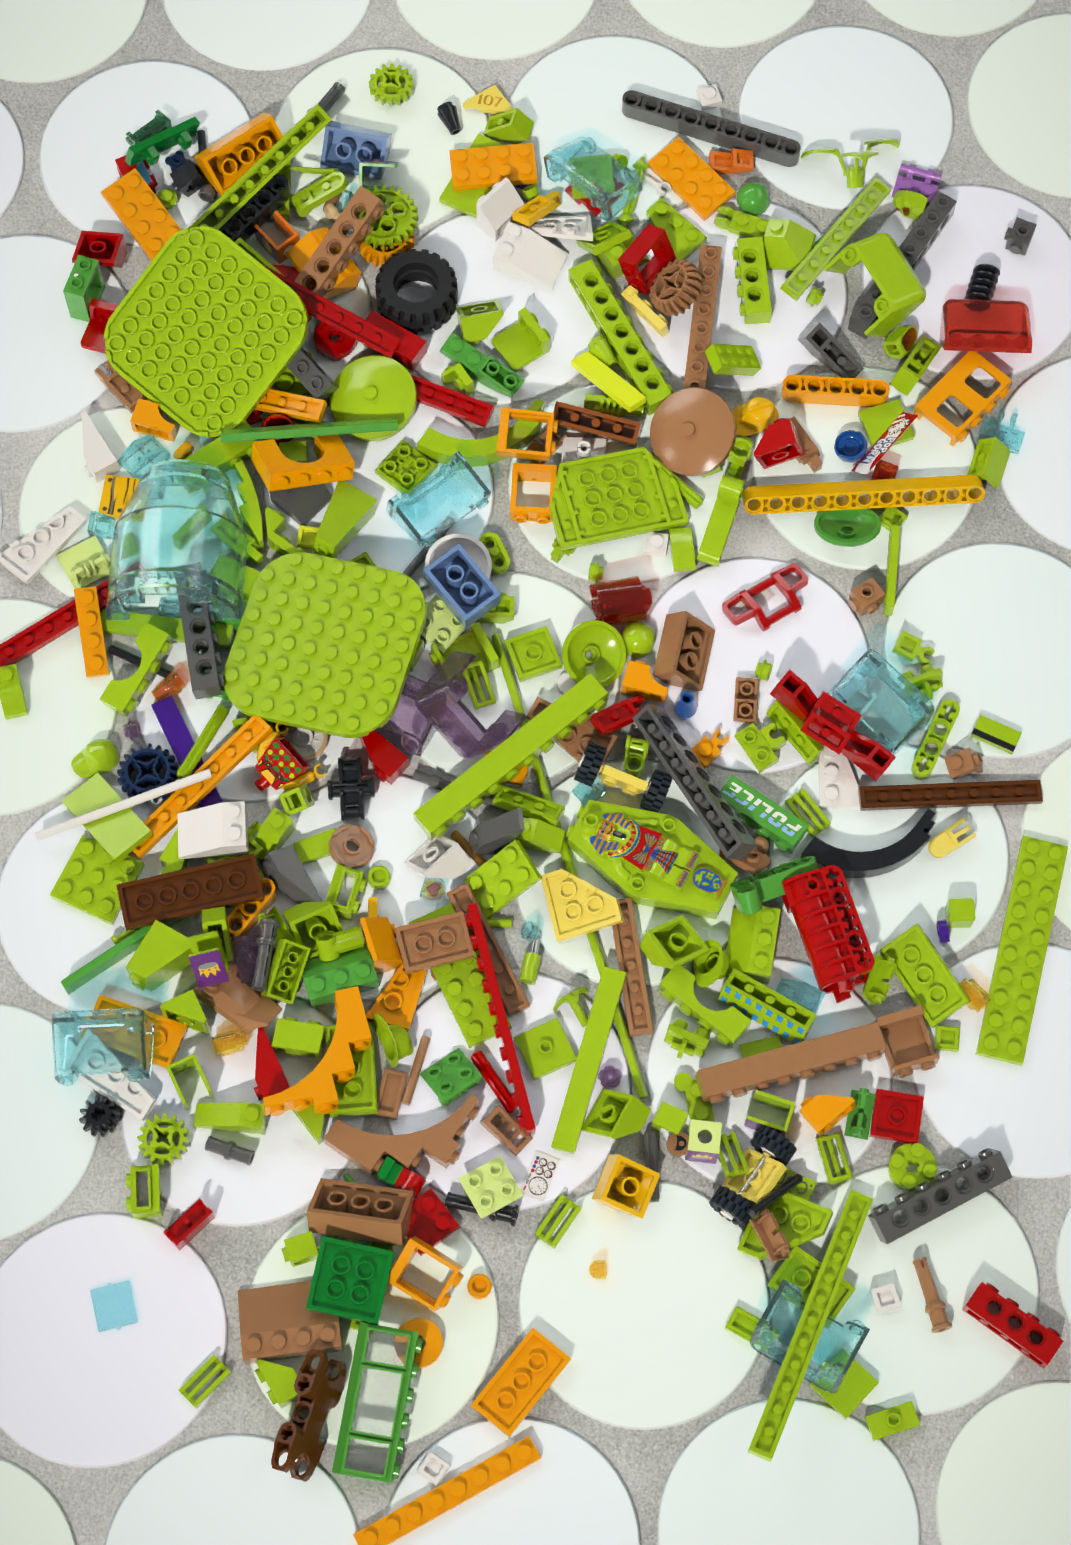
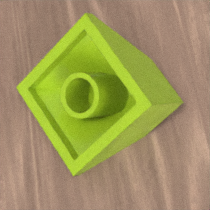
M770 218L764 235L766 268L794 271L811 252L816 234L792 220Z
M632 233L631 238L596 255L612 280L624 275L618 259L635 240ZM646 255L637 267L649 262V257Z
M498 300L456 307L462 339L470 345L478 344L481 340H485L504 315Z
M331 901L302 902L282 911L296 942L311 948L308 959L319 955L315 936L323 931H334L335 933L343 931Z
M684 915L646 931L639 946L652 965L669 969L681 966L710 951Z
M603 1088L583 1124L582 1131L615 1140L640 1131L651 1109L634 1095Z

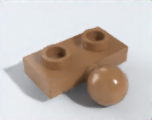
M761 836L753 839L757 846L742 860L728 859L719 849V856L753 876L770 865V857L764 855L769 849V843L766 838Z

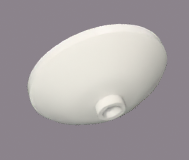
M459 533L450 534L437 540L427 552L425 568L457 544H460L487 578L490 579L492 572L490 553L485 545L475 537Z

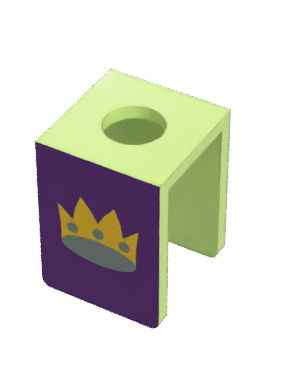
M690 1120L688 1127L689 1142L685 1160L716 1164L720 1151L721 1122ZM698 1135L712 1136V1140L709 1143H702L699 1141Z

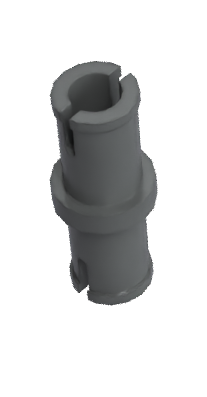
M211 1135L205 1144L206 1151L222 1155L226 1160L233 1159L248 1166L251 1165L255 1156V1151L237 1146L233 1141L226 1142L214 1138Z

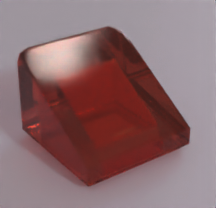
M880 459L875 466L871 480L896 479L899 467Z

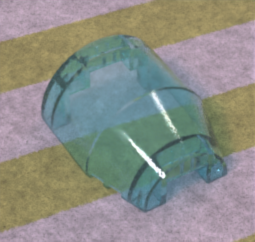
M182 459L158 462L144 471L113 529L105 607L107 620H130L131 604L145 603L146 595H187L190 603H213L219 620L241 619L248 539L231 481L224 472L203 462Z

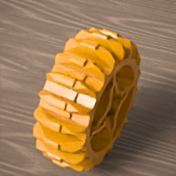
M409 235L408 242L402 239V246L394 243V249L386 245L385 250L382 249L381 245H378L377 250L372 248L374 247L373 243L366 246L364 239L360 243V255L362 259L366 258L367 264L373 262L374 268L378 265L382 266L384 263L387 264V259L391 256L396 257L398 252H410L409 249L415 247L414 235Z

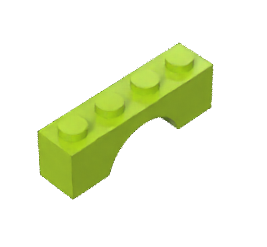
M146 622L135 639L141 651V664L138 670L127 679L111 680L100 697L101 702L126 717L133 713L138 706L137 700L140 695L144 694L149 688V680L152 675L160 670L161 660L164 655H168L173 647L172 642L174 640L171 636Z
M683 966L671 969L659 983L660 995L668 1002H675L679 1006L678 1009L688 1017L691 1015L695 1018L701 1028L716 1035L715 1038L722 1045L726 1046L728 1044L733 1048L750 1027L751 1020L733 1006L720 1011L704 1007L699 1003L694 994L696 977Z

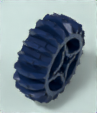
M151 743L144 749L143 745L140 744V750L138 751L131 748V756L124 754L126 761L119 762V766L122 769H118L117 774L120 776L118 783L122 785L121 790L124 793L127 792L128 798L176 781L179 766L178 763H174L176 761L174 755L169 756L170 752L168 749L162 751V747L159 744L153 749ZM164 764L167 771L162 780L158 773L161 771L160 767ZM135 768L138 776L133 784L130 777L132 770ZM162 795L161 798L165 800L166 795ZM154 798L153 802L157 804L158 799Z

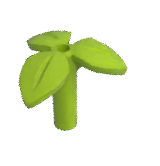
M579 987L561 996L553 1007L554 1013L563 1003H568L581 1026L585 1027L588 1017L578 1001L580 994L589 993L588 989Z

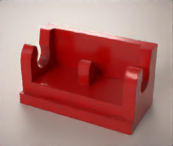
M199 1198L169 1228L165 1229L163 1234L180 1251L215 1218V1215Z

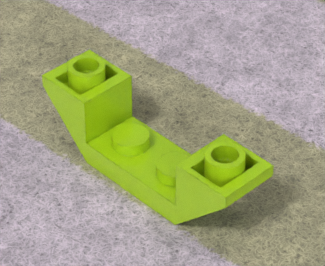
M267 506L265 516L269 547L281 556L297 552L307 553L301 547H294L290 540L282 535L286 529L285 516L280 511L272 510ZM314 551L311 552V554L319 555L318 553H316V552H314Z

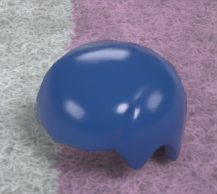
M844 431L835 440V453L842 461L849 463L857 462L866 454L867 439L860 431Z

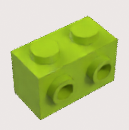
M293 1017L277 1018L272 1048L274 1052L321 1059L325 1027L320 1022L308 1020L307 1023L298 1022V1019Z

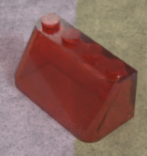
M949 299L942 306L939 342L944 350L1032 353L1029 308L1021 301Z

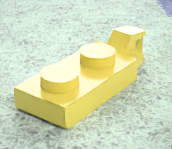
M629 285L621 293L622 298L661 337H664L669 333L668 321L660 313L656 315L652 311V305L645 299L642 301L639 298L638 290Z

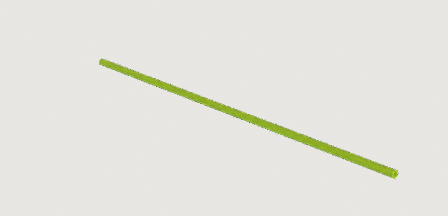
M496 633L491 638L496 654L499 657V663L521 728L528 723L500 634ZM538 755L537 760L532 766L542 797L545 800L554 802ZM559 821L556 827L562 829L561 823ZM564 839L561 856L567 872L578 877L566 839ZM594 931L588 933L587 938L601 977L603 967L607 966L596 932ZM618 1003L614 1022L639 1099H644L648 1097L647 1090Z

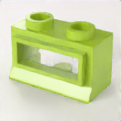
M340 864L336 865L325 901H331L337 917L352 920L354 913L358 914L361 901L358 900L360 892H365L368 881L365 879L364 871L348 868Z
M159 1164L130 1166V1173H126V1187H131V1197H126L127 1212L131 1211L133 1218L163 1216V1211L160 1208V1196H162L160 1174H162V1169Z

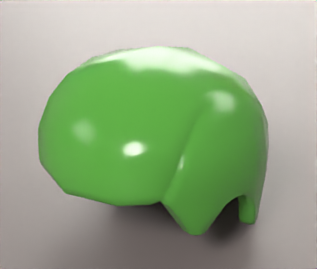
M746 183L737 192L736 201L743 212L748 211L754 216H758L766 212L770 206L769 193L760 183Z

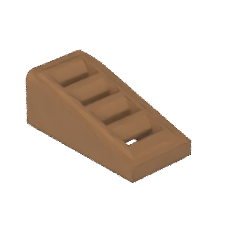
M500 1105L495 1106L480 1122L488 1132L515 1155H518L533 1139L531 1135L526 1136L524 1129L520 1130L518 1123ZM499 1115L501 1119L493 1125L491 1122ZM504 1122H507L508 1125L502 1132H500L498 1130L500 1126ZM512 1128L515 1129L516 1131L510 1136L509 1139H507L505 1135ZM519 1135L523 1136L516 1146L512 1144Z

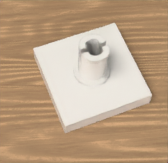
M565 437L562 440L561 463L606 454L605 438Z

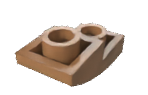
M736 677L733 721L756 723L759 679Z

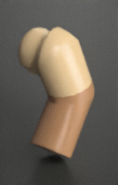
M339 195L326 201L323 206V212L326 217L333 222L341 214V212L337 211L336 207L340 199Z

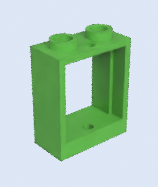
M81 255L77 256L63 289L69 314L72 318L89 322L91 319L89 310L91 299L101 300L106 286L99 260Z

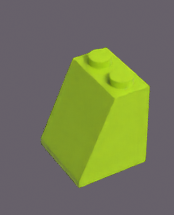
M155 920L126 965L128 977L132 981L131 984L142 991L146 988L152 992L191 965L189 955L192 952L188 943V937Z

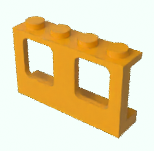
M971 348L915 405L913 414L919 415L917 417L918 420L924 416L951 438L950 445L953 447L958 441L962 443L969 434L968 431L972 427L977 428L983 420L982 417L986 413L990 414L995 409L1000 398L1004 400L1009 395L1012 379ZM977 368L983 369L1001 384L989 398H983L965 383V380ZM950 396L956 398L973 413L960 427L954 426L936 410Z

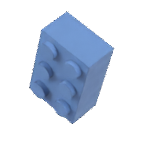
M457 544L423 569L424 580L465 629L501 603V593L460 544Z

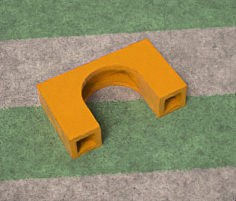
M339 435L315 436L313 451L318 460L309 463L296 462L285 457L274 439L253 442L251 460L269 492L352 480L355 464Z

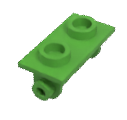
M860 1088L859 1091L852 1089L850 1097L855 1100L857 1107L847 1115L844 1136L868 1140L875 1094L869 1093L867 1088Z

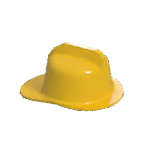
M754 397L749 402L732 410L737 426L736 435L746 437L767 429L768 425L773 424L779 418L778 410L773 402L763 397Z

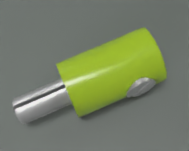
M532 940L530 952L524 954L522 967L519 971V981L528 985L536 984L541 956L538 955L539 940Z

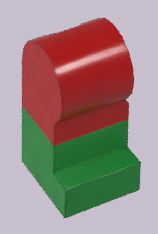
M388 1156L377 1174L378 1181L391 1188L414 1191V1198H417L426 1182L423 1177L401 1166Z

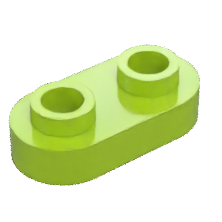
M493 532L484 533L479 541L485 547L488 544L494 545L492 548L486 547L492 560V573L497 575L506 573L510 568V558L500 537ZM500 562L503 565L498 567L495 564Z

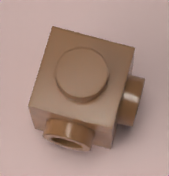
M872 577L850 591L848 602L852 610L857 611L862 617L867 613L872 614L877 611L880 605L883 604L886 594Z

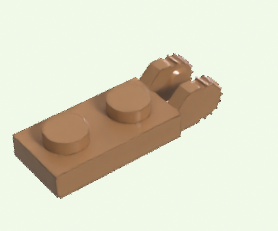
M107 360L104 364L112 374L107 377L99 368H96L94 373L104 386L132 414L138 399L146 400L148 398L119 375Z

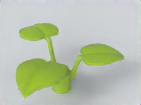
M888 138L864 142V145H867L866 151L843 153L842 156L839 149L814 148L804 152L801 155V159L812 153L836 155L843 170V176H847V188L864 187L867 160L872 156L879 155V152L870 151V148L878 144H890L899 148L900 140ZM842 157H855V166H848L849 171H847ZM859 159L863 160L862 168L859 166Z

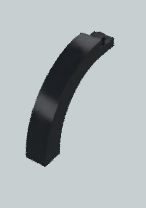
M928 808L905 837L882 849L864 852L848 851L831 846L814 836L801 853L800 858L814 856L818 869L829 865L838 866L845 878L879 876L902 867L923 850L930 839L929 833L936 824L933 821L936 813ZM832 871L829 872V875L838 876V874H833Z

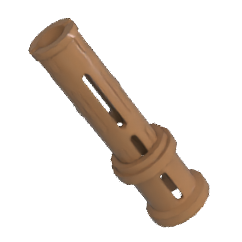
M922 1257V1260L920 1258L913 1260L912 1263L914 1264L927 1304L925 1306V1313L929 1314L933 1326L931 1328L932 1333L951 1329L953 1325L948 1321L945 1312L946 1304L940 1300L928 1258Z

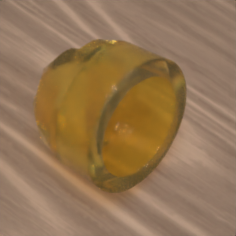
M605 1259L596 1260L590 1264L589 1273L593 1278L599 1280L607 1279Z

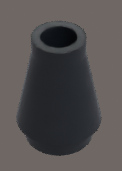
M445 102L438 106L437 116L449 130L450 135L461 132L462 128L456 106L452 102Z

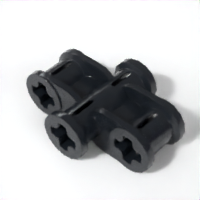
M357 756L356 759L344 760L340 757L338 758L339 781L332 782L327 780L328 798L333 800V798L340 797L342 821L348 818L365 820L363 796L370 795L375 797L374 777L362 780L361 756Z

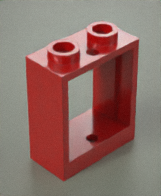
M648 224L618 261L628 286L631 285L638 292L647 295L651 291L650 287L654 285L652 280L657 278V273L662 271V266L667 267L669 262L673 263L677 258L665 229ZM652 249L654 256L640 272L637 265Z

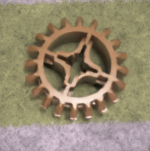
M676 259L673 263L669 262L667 267L662 266V271L657 273L656 279L652 280L654 285L650 287L652 292L649 295L651 303L660 313L669 317L672 315L677 317L679 313L684 314L685 309H690L692 303H696L695 299L700 296L699 290L703 288L701 283L704 279L701 277L702 273L696 265L684 259Z

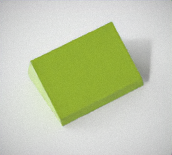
M193 989L161 1004L160 1009L164 1017L187 1024L189 1029L210 1035L211 1029Z

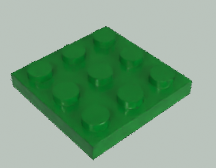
M322 1236L306 1310L378 1325L394 1251Z

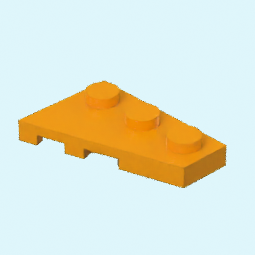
M402 963L390 979L387 987L377 997L374 1005L367 1011V1020L373 1022L374 1014H379L388 1025H400L407 1031H410L428 969L406 975Z

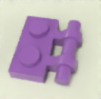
M901 164L899 172L906 173L907 175L906 177L897 176L891 197L894 198V195L900 190H909L920 193L928 198L926 205L928 207L937 194L939 187L931 184V181L940 182L942 174L935 173V170L929 168L928 170L917 168L914 164ZM913 176L925 178V182L914 180L912 178Z

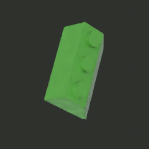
M364 943V947L341 953L333 961L324 962L319 958L306 962L302 974L312 1008L333 1002L335 991L358 986L359 992L362 993L379 987L378 977L366 943Z

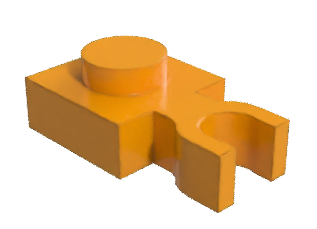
M720 728L714 732L711 740L704 736L692 748V751L705 769L721 754V750L718 747L724 746L729 741L728 736L723 740L717 738L721 733Z

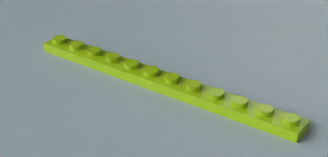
M852 1189L849 1192L747 1451L768 1462H771L873 1201V1198Z

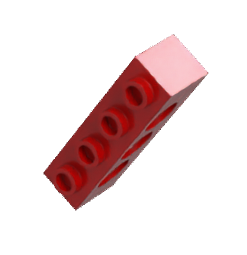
M981 1282L962 1310L1044 1369L1064 1342L1060 1338L1061 1335L1053 1328H1045L1039 1323L1040 1320L1032 1313L1028 1312L1026 1314L1020 1310L1019 1304L1011 1298L1005 1299L999 1295V1290L992 1284ZM995 1303L999 1307V1314H992L988 1310V1304ZM1016 1318L1020 1323V1328L1013 1329L1010 1327L1008 1319ZM1029 1333H1037L1040 1337V1343H1032L1029 1339Z

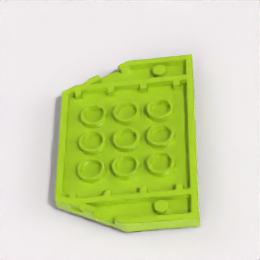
M645 447L559 464L549 511L561 551L686 526L689 523L677 481L673 477L670 478L662 469V465L652 458L651 453Z

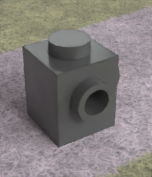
M1017 217L1013 228L1008 227L1004 240H1007L1005 249L1010 250L1014 254L1025 256L1037 224Z

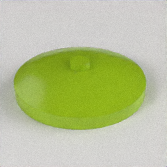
M377 355L359 358L348 364L334 381L339 388L330 396V406L336 421L397 417V430L349 434L356 439L381 441L391 438L407 426L415 413L417 389L414 380L402 364L389 357Z

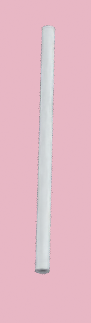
M206 769L34 833L36 840L40 841L211 778L212 774L210 769Z

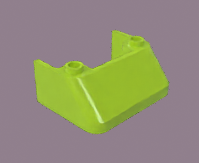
M877 233L846 246L824 267V270L845 274L851 267L857 266L861 261L863 262L882 292L874 303V311L879 319L864 333L866 336L885 338L925 301L926 290L892 236L887 233Z

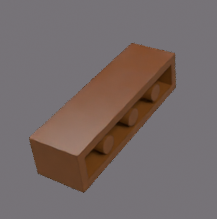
M556 401L553 413L554 420H558V427L637 447L642 428L640 422Z

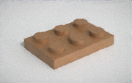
M463 911L394 928L406 975L475 958Z

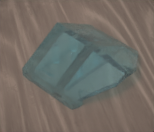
M150 434L132 441L117 461L133 478L145 479L156 475L165 468L171 455Z

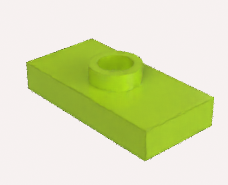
M912 1401L864 1417L873 1441L921 1425Z

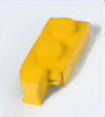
M554 190L545 197L538 195L512 213L513 220L525 226L533 225L562 204L561 192Z

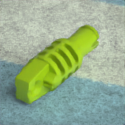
M586 394L584 400V408L613 416L618 415V417L629 415L643 418L645 404L629 413L611 397H606L603 394Z

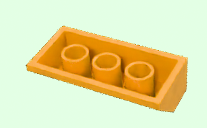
M261 113L195 155L194 159L205 178L221 196L283 135L272 115Z

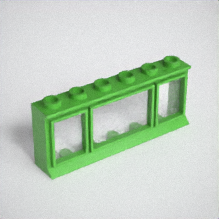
M364 1322L359 1323L332 1473L393 1484L394 1479H398L401 1464L397 1463L398 1453L403 1454L405 1439L401 1438L403 1428L407 1429L410 1413H406L407 1403H412L414 1388H410L411 1380L417 1377L419 1366L418 1363H415L416 1353L421 1354L423 1339L419 1338V1332Z

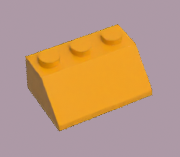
M327 226L308 232L286 252V256L299 273L329 232ZM337 247L334 255L340 253L342 247ZM351 258L347 262L346 269L339 273L333 288L326 292L324 298L329 299L356 289L362 272ZM329 264L322 268V273L329 269ZM317 282L311 284L310 288L312 290L316 288Z

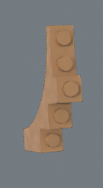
M471 1094L463 1105L445 1120L428 1129L410 1134H373L353 1128L337 1119L323 1138L324 1143L371 1176L375 1171L379 1172L385 1161V1156L411 1170L413 1167L416 1169L424 1158L422 1153H424L447 1169L450 1163L454 1165L461 1155L459 1152L460 1144L455 1140H460L467 1130L465 1125L469 1120L473 1121L481 1110L479 1108V1099Z

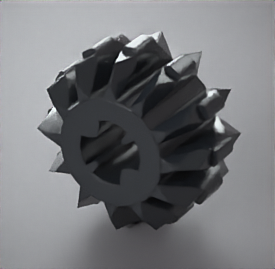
M95 1096L93 1104L87 1100L85 1104L88 1109H80V1113L84 1115L79 1118V1122L85 1124L83 1130L85 1132L91 1130V1136L93 1137L97 1135L98 1131L101 1137H105V1130L107 1129L110 1133H113L114 1129L111 1125H119L120 1123L116 1119L120 1115V1111L115 1109L116 1103L114 1101L109 1103L108 1097H104L100 1102L98 1096ZM98 1113L103 1114V1116H101L102 1120L97 1121L96 1119L98 1118Z

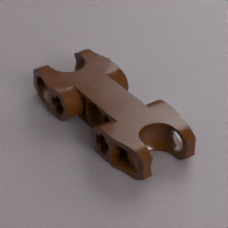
M312 1349L306 1355L294 1384V1389L299 1395L290 1422H285L280 1426L274 1442L271 1458L272 1469L285 1473L290 1470L291 1478L304 1482L311 1478L324 1449V1440L320 1434L328 1410L334 1408L339 1403L344 1389L347 1373L346 1363L333 1359L328 1361L327 1353ZM319 1356V1364L316 1369H313L312 1361L315 1357ZM338 1366V1375L335 1378H330L332 1370ZM288 1453L286 1462L280 1466V1456ZM302 1461H305L307 1464L306 1471L299 1475L300 1465Z

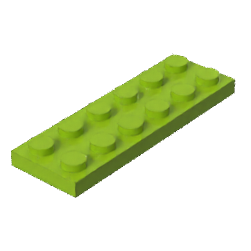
M452 903L409 922V924L456 912ZM473 949L474 955H475V958H476V957H478V956H477L475 950ZM475 958L431 968L469 1049L495 1037L493 1025L497 1024L495 1015L490 1016L487 1002H491L489 993L484 994L481 980L485 979L483 971H478ZM507 1018L509 1028L512 1029V1026Z

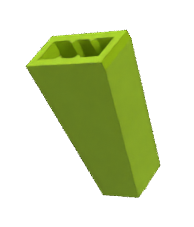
M339 481L316 534L313 551L321 556L336 558L375 515L378 500L346 481Z

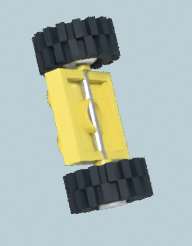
M592 742L588 743L579 762L574 777L575 781L591 787L597 777L602 780L601 783L611 788H614V786L623 788V793L635 797V794L640 795L644 792L640 807L648 811H660L673 779L671 775L655 769L649 782H646L608 765L604 766L602 762L607 748Z
M765 1125L760 1126L750 1141L756 1151L747 1148L743 1153L749 1173L727 1178L709 1201L710 1206L729 1222L731 1221L733 1224L745 1228L752 1218L748 1214V1210L753 1207L752 1204H757L771 1193L787 1169V1164L797 1151V1148L793 1143L789 1142L788 1138L783 1137L784 1135L781 1133H777L775 1129ZM738 1161L737 1166L739 1169H741V1164Z

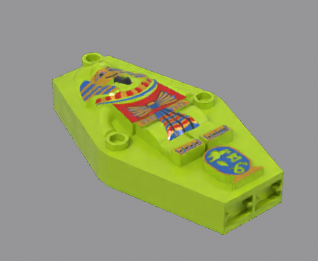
M590 799L586 806L582 805L576 816L579 818L575 825L571 824L566 833L568 847L624 898H631L632 903L717 919L731 892L730 885L737 881L738 872L679 819L669 814Z

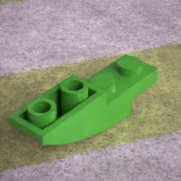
M455 333L450 335L439 351L456 364L460 362L472 379L505 396L513 398L525 381L491 355L486 357Z

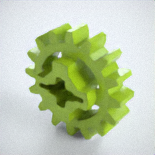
M393 63L390 64V67L382 64L381 70L375 68V74H370L371 80L368 82L370 95L374 96L375 102L381 100L382 106L386 102L389 103L390 107L393 106V103L400 106L401 100L407 102V96L413 95V75L409 74L407 68L402 70L401 64L397 68L394 67Z
M164 1113L163 1118L159 1119L158 1115L155 1114L153 1122L146 1119L148 1126L140 1127L143 1135L137 1136V1139L143 1143L138 1145L140 1151L146 1150L143 1153L145 1159L151 1156V1164H155L159 1160L161 1166H164L165 1161H169L173 1165L175 1157L179 1160L182 1159L181 1151L188 1152L184 1144L190 1143V1139L185 1137L189 1134L188 1128L182 1129L185 1123L183 1120L177 1123L176 1115L169 1119L167 1113ZM161 1125H169L168 1127H159ZM150 1133H152L153 1140L148 1145V1138ZM158 1133L168 1139L170 1146L160 1141ZM179 1134L180 1139L178 1146L176 1147L175 1139L178 1137ZM160 1152H169L168 1154H159Z

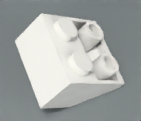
M507 177L501 182L495 183L491 191L486 196H481L476 203L477 227L495 242L502 236L508 222L517 223L513 220L512 213L524 205L523 200Z

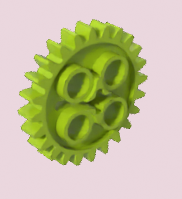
M383 184L380 190L375 185L372 192L366 188L367 191L381 199L386 204L381 218L377 219L373 224L371 233L364 237L365 245L368 246L373 243L374 249L381 245L382 249L385 250L386 245L394 249V243L402 246V239L408 242L409 235H414V228H418L417 221H419L418 207L415 206L414 199H409V193L402 195V188L394 191V185L389 190L386 189L385 184ZM366 211L360 213L359 219L366 215Z

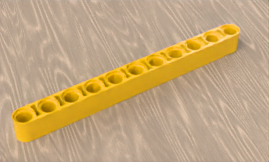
M977 475L751 486L743 491L742 497L747 513L757 515L977 503L985 497V490L981 479Z

